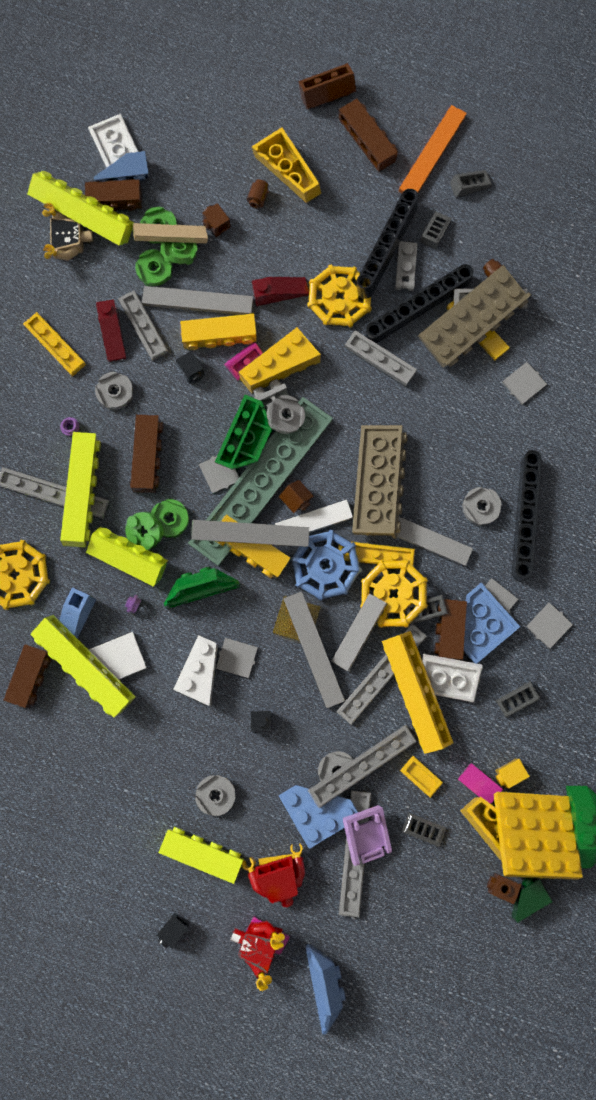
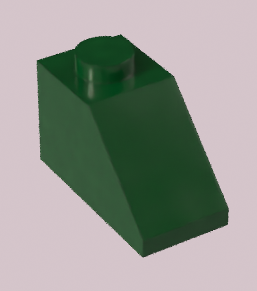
M529 877L521 882L522 886L520 887L511 915L517 923L552 903L544 886L537 878Z

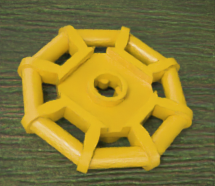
M331 264L317 277L310 279L309 302L307 306L323 321V325H340L350 328L366 313L371 312V297L364 299V303L358 302L357 287L352 282L353 278L357 280L360 275L357 267L332 266ZM335 274H346L348 278L346 279L342 276L336 278ZM330 276L331 280L326 285H322L321 282ZM317 290L322 291V299L316 300ZM338 293L344 294L343 300L341 298L336 299ZM323 305L326 308V310L328 311L327 315L323 312L320 306ZM355 308L359 309L354 315L350 316L349 313ZM341 314L345 318H333V315Z
M22 539L19 542L0 545V557L2 558L0 561V589L7 593L5 599L0 596V605L4 610L29 604L32 606L45 586L50 583L47 573L46 555L40 553L27 544L26 540ZM18 550L17 555L6 556L5 552ZM25 552L34 557L31 562L23 557ZM36 565L39 566L40 577L35 576L34 566ZM14 570L20 573V575L16 577V580H14L13 577H10V574ZM34 582H38L37 586L30 594L28 592L30 585ZM24 594L25 598L12 600L13 595Z
M407 559L404 561L381 560L364 579H361L362 603L360 607L362 608L369 595V587L375 588L374 596L387 603L383 614L377 621L378 627L405 626L407 628L428 607V579L417 571ZM388 569H401L400 574H389ZM382 572L384 577L377 584L373 583L372 581ZM407 572L416 579L415 582L411 583L405 578ZM419 587V601L415 600L413 596L414 588ZM398 589V597L390 598V591ZM412 603L416 605V607L406 616V609ZM397 613L400 614L401 619H388L389 614Z

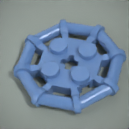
M334 530L309 536L308 547H299L290 559L296 579L295 585L297 588L300 587L315 596L319 601L342 594L347 595L351 585L362 571L355 549L356 544L334 533ZM327 540V544L321 547H315L313 544ZM335 541L344 548L340 551L331 546L332 542ZM310 547L312 551L307 559H303L302 556L307 548ZM349 553L351 565H345L343 555ZM327 560H329V565L331 567L329 569L326 568L325 570H323L321 562H326ZM300 564H306L308 575L303 577ZM346 570L350 574L343 584L340 578ZM310 579L320 584L319 590L307 582ZM337 583L338 588L324 591L325 585Z

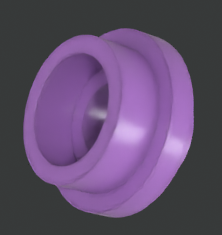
M69 417L61 422L60 428L63 434L73 436V432H78L80 426L76 419ZM69 425H73V429L68 430L67 427Z
M137 595L128 598L125 607H127L126 612L135 613L141 602Z

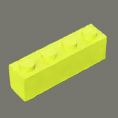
M99 527L92 533L86 551L87 554L153 587L161 580L168 562L161 555L152 553L143 546L136 545L128 541L127 538L118 536L109 529Z
M178 827L167 830L158 853L230 883H235L244 858L240 857L241 853L231 849L229 852L222 850L223 846L215 842L207 844L203 842L204 838L195 834L192 837L185 835V830Z

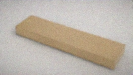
M133 223L132 227L134 241L207 243L208 240L205 226Z

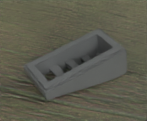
M486 170L456 174L450 182L455 197L468 195L492 186Z
M435 211L421 237L420 243L437 250L452 218ZM436 218H439V219L445 221V223H442V222L436 220ZM434 223H435V224H438V225L442 226L443 228L437 227V226H435V225H433V224H434ZM431 228L439 231L440 233L432 231Z
M443 595L427 599V605L430 603L432 605L433 614H430L427 607L425 609L426 616H423L421 612L419 618H415L410 625L448 614ZM436 601L439 602L441 609L440 612H437L435 605ZM412 603L406 609L407 615L416 607V605Z
M529 681L498 698L496 702L506 718L540 700V696L532 682ZM526 688H528L532 695V698L530 699L525 692ZM519 692L522 693L524 699L526 700L523 703L517 694ZM512 696L515 697L517 703L519 704L516 707L510 698ZM507 699L508 703L512 708L511 710L507 709L505 703L503 702L504 700Z
M408 812L401 832L440 847L446 827ZM415 819L417 820V823L415 825L414 831L412 832L410 831V828L412 826L413 820ZM421 822H422V823H425V824H424V826H423V829H422V832H421V835H420V834H417V832H418L419 827H420V824H421ZM428 825H430L432 827L427 838L425 837V833L428 828ZM435 829H439L436 840H432Z

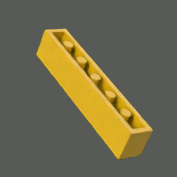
M411 631L382 641L384 651L389 659L391 669L394 672L398 688L405 701V706L411 717L412 725L415 728L424 754L444 749L453 744Z

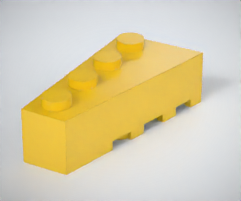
M283 128L278 129L252 146L255 158L304 202L307 203L321 194L319 182Z
M295 328L239 371L240 380L253 393L254 389L269 386L271 381L285 379L297 371H303L306 367L320 363L321 354L298 328Z
M476 797L460 811L502 862L496 809L482 797Z

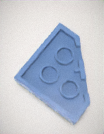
M482 583L466 595L464 653L476 664L520 627Z
M295 785L280 794L279 797L309 849L343 829L344 817L358 813L351 799L339 796L318 808L307 791L309 788Z

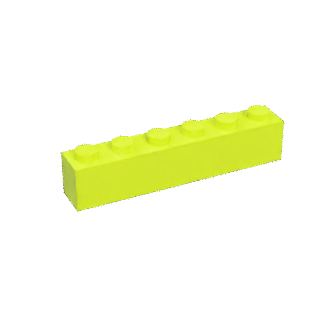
M41 171L32 175L27 193L29 196L44 204L51 203L54 206V210L119 246L128 243L134 223L129 220L128 216L118 214L113 211L112 207L98 203L97 199L82 194L81 190L67 186L65 181L53 178L49 172Z
M73 432L60 539L63 546L86 547L87 541H90L91 530H88L89 523L93 521V512H90L91 505L95 503V494H92L93 487H96L97 476H94L95 469H98L99 459L96 458L97 452H100L101 441L97 439L96 433Z
M54 615L45 617L30 634L34 641L48 652V655L53 660H56L62 666V669L67 674H70L76 683L84 688L90 697L103 707L108 715L113 718L118 716L136 698Z

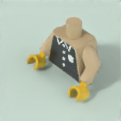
M45 203L43 207L49 211L43 210L42 214L45 217L52 215L53 218H50L51 245L47 244L43 248V251H48L44 254V257L50 259L53 256L56 259L69 261L83 252V242H93L92 230L83 231L80 223L56 210L54 211V206L51 203Z

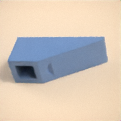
M145 151L126 153L94 176V181L145 180V177H148Z
M72 588L63 605L59 621L78 638L96 599Z

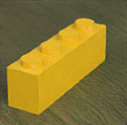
M254 314L180 321L184 349L196 350L199 347L215 348L218 345L233 346L237 343L248 345L257 342Z
M227 514L221 520V522L238 523ZM215 541L221 546L225 544L230 547V552L234 555L245 557L247 559L246 563L256 568L258 566L263 569L262 573L269 578H277L290 560L289 556L272 545Z

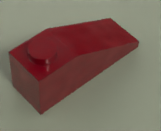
M266 277L252 280V291L256 307L309 295L305 277Z
M115 300L96 302L108 362L126 359L119 313Z

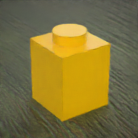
M514 759L495 770L497 773L495 776L501 787L504 786L505 788H511L530 777L520 759Z

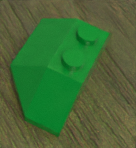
M244 395L216 457V464L234 470L258 462L272 431L269 427L267 413L262 401Z
M211 567L202 568L196 574H192V572L185 573L176 580L164 602V606L166 609L204 599L240 588V583L237 579L216 568L211 569Z
M566 786L581 868H592L596 864V794L588 786Z

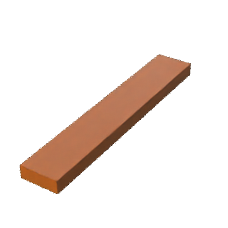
M453 105L450 106L399 188L400 193L406 189H414L419 193L465 119L466 112Z

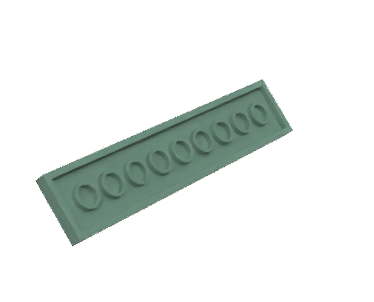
M302 397L298 402L305 411V420L301 427L290 434H282L276 431L265 444L258 462L250 464L205 521H221L227 514L238 523L253 524L330 425L333 418ZM190 540L188 542L191 547L218 567L228 556L231 549L227 545L221 546L215 541Z

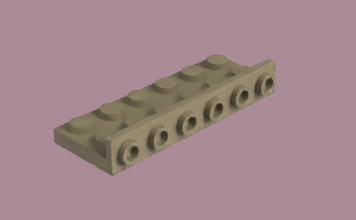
M502 265L420 333L418 337L442 367L447 365L451 367L458 361L457 357L461 353L465 355L473 349L471 347L473 343L477 342L479 344L487 337L485 333L489 330L491 332L496 330L501 325L499 322L503 318L507 320L514 315L513 310L516 307L520 309L529 302L527 298L531 294L529 292L526 294L505 266Z
M361 425L353 535H385L397 539V533L401 532V522L398 519L399 515H402L400 497H403L404 487L401 485V479L405 478V468L402 467L403 461H406L404 443H407V432H404L402 425Z

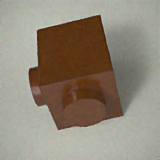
M218 203L208 206L202 212L203 225L207 230L210 229L215 237L231 228L230 219Z
M300 480L289 484L279 496L293 513L299 510L302 512L311 505L309 501L314 497Z
M494 873L493 877L490 876L487 883L488 893L515 904L521 884L497 873Z

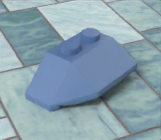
M307 944L306 953L322 1034L324 1035L328 1033L343 1008L342 1001L346 999L343 987L339 988L338 979H341L339 966H335L331 958L312 945Z

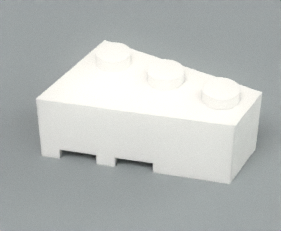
M198 635L173 690L211 707L218 651L217 643Z

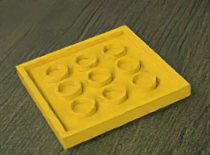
M496 792L494 794L504 876L556 879L583 878L579 851L576 846L569 796Z

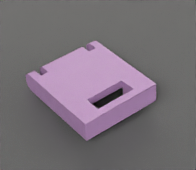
M378 805L343 818L351 860L354 866L359 865L360 862L364 864L385 856L384 851L387 854L392 852L385 816L381 806ZM370 816H371V818H372V820L367 821V822L362 823V824H359V823L357 822V821H359V820H361V819H364V818H367V817H370Z

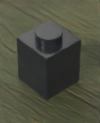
M192 350L176 359L178 368L189 384L200 381L205 375L203 367Z
M251 711V732H272L271 711Z
M174 913L156 936L159 937L158 941L165 948L169 946L172 949L190 926Z

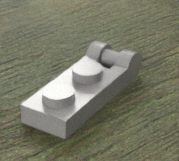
M399 243L395 290L408 289V291H414L417 243Z

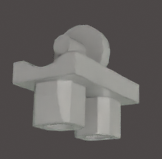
M278 379L269 383L271 390L267 392L262 387L254 389V398L262 401L264 408L268 409V406L274 399L282 395H288L285 383L281 384Z

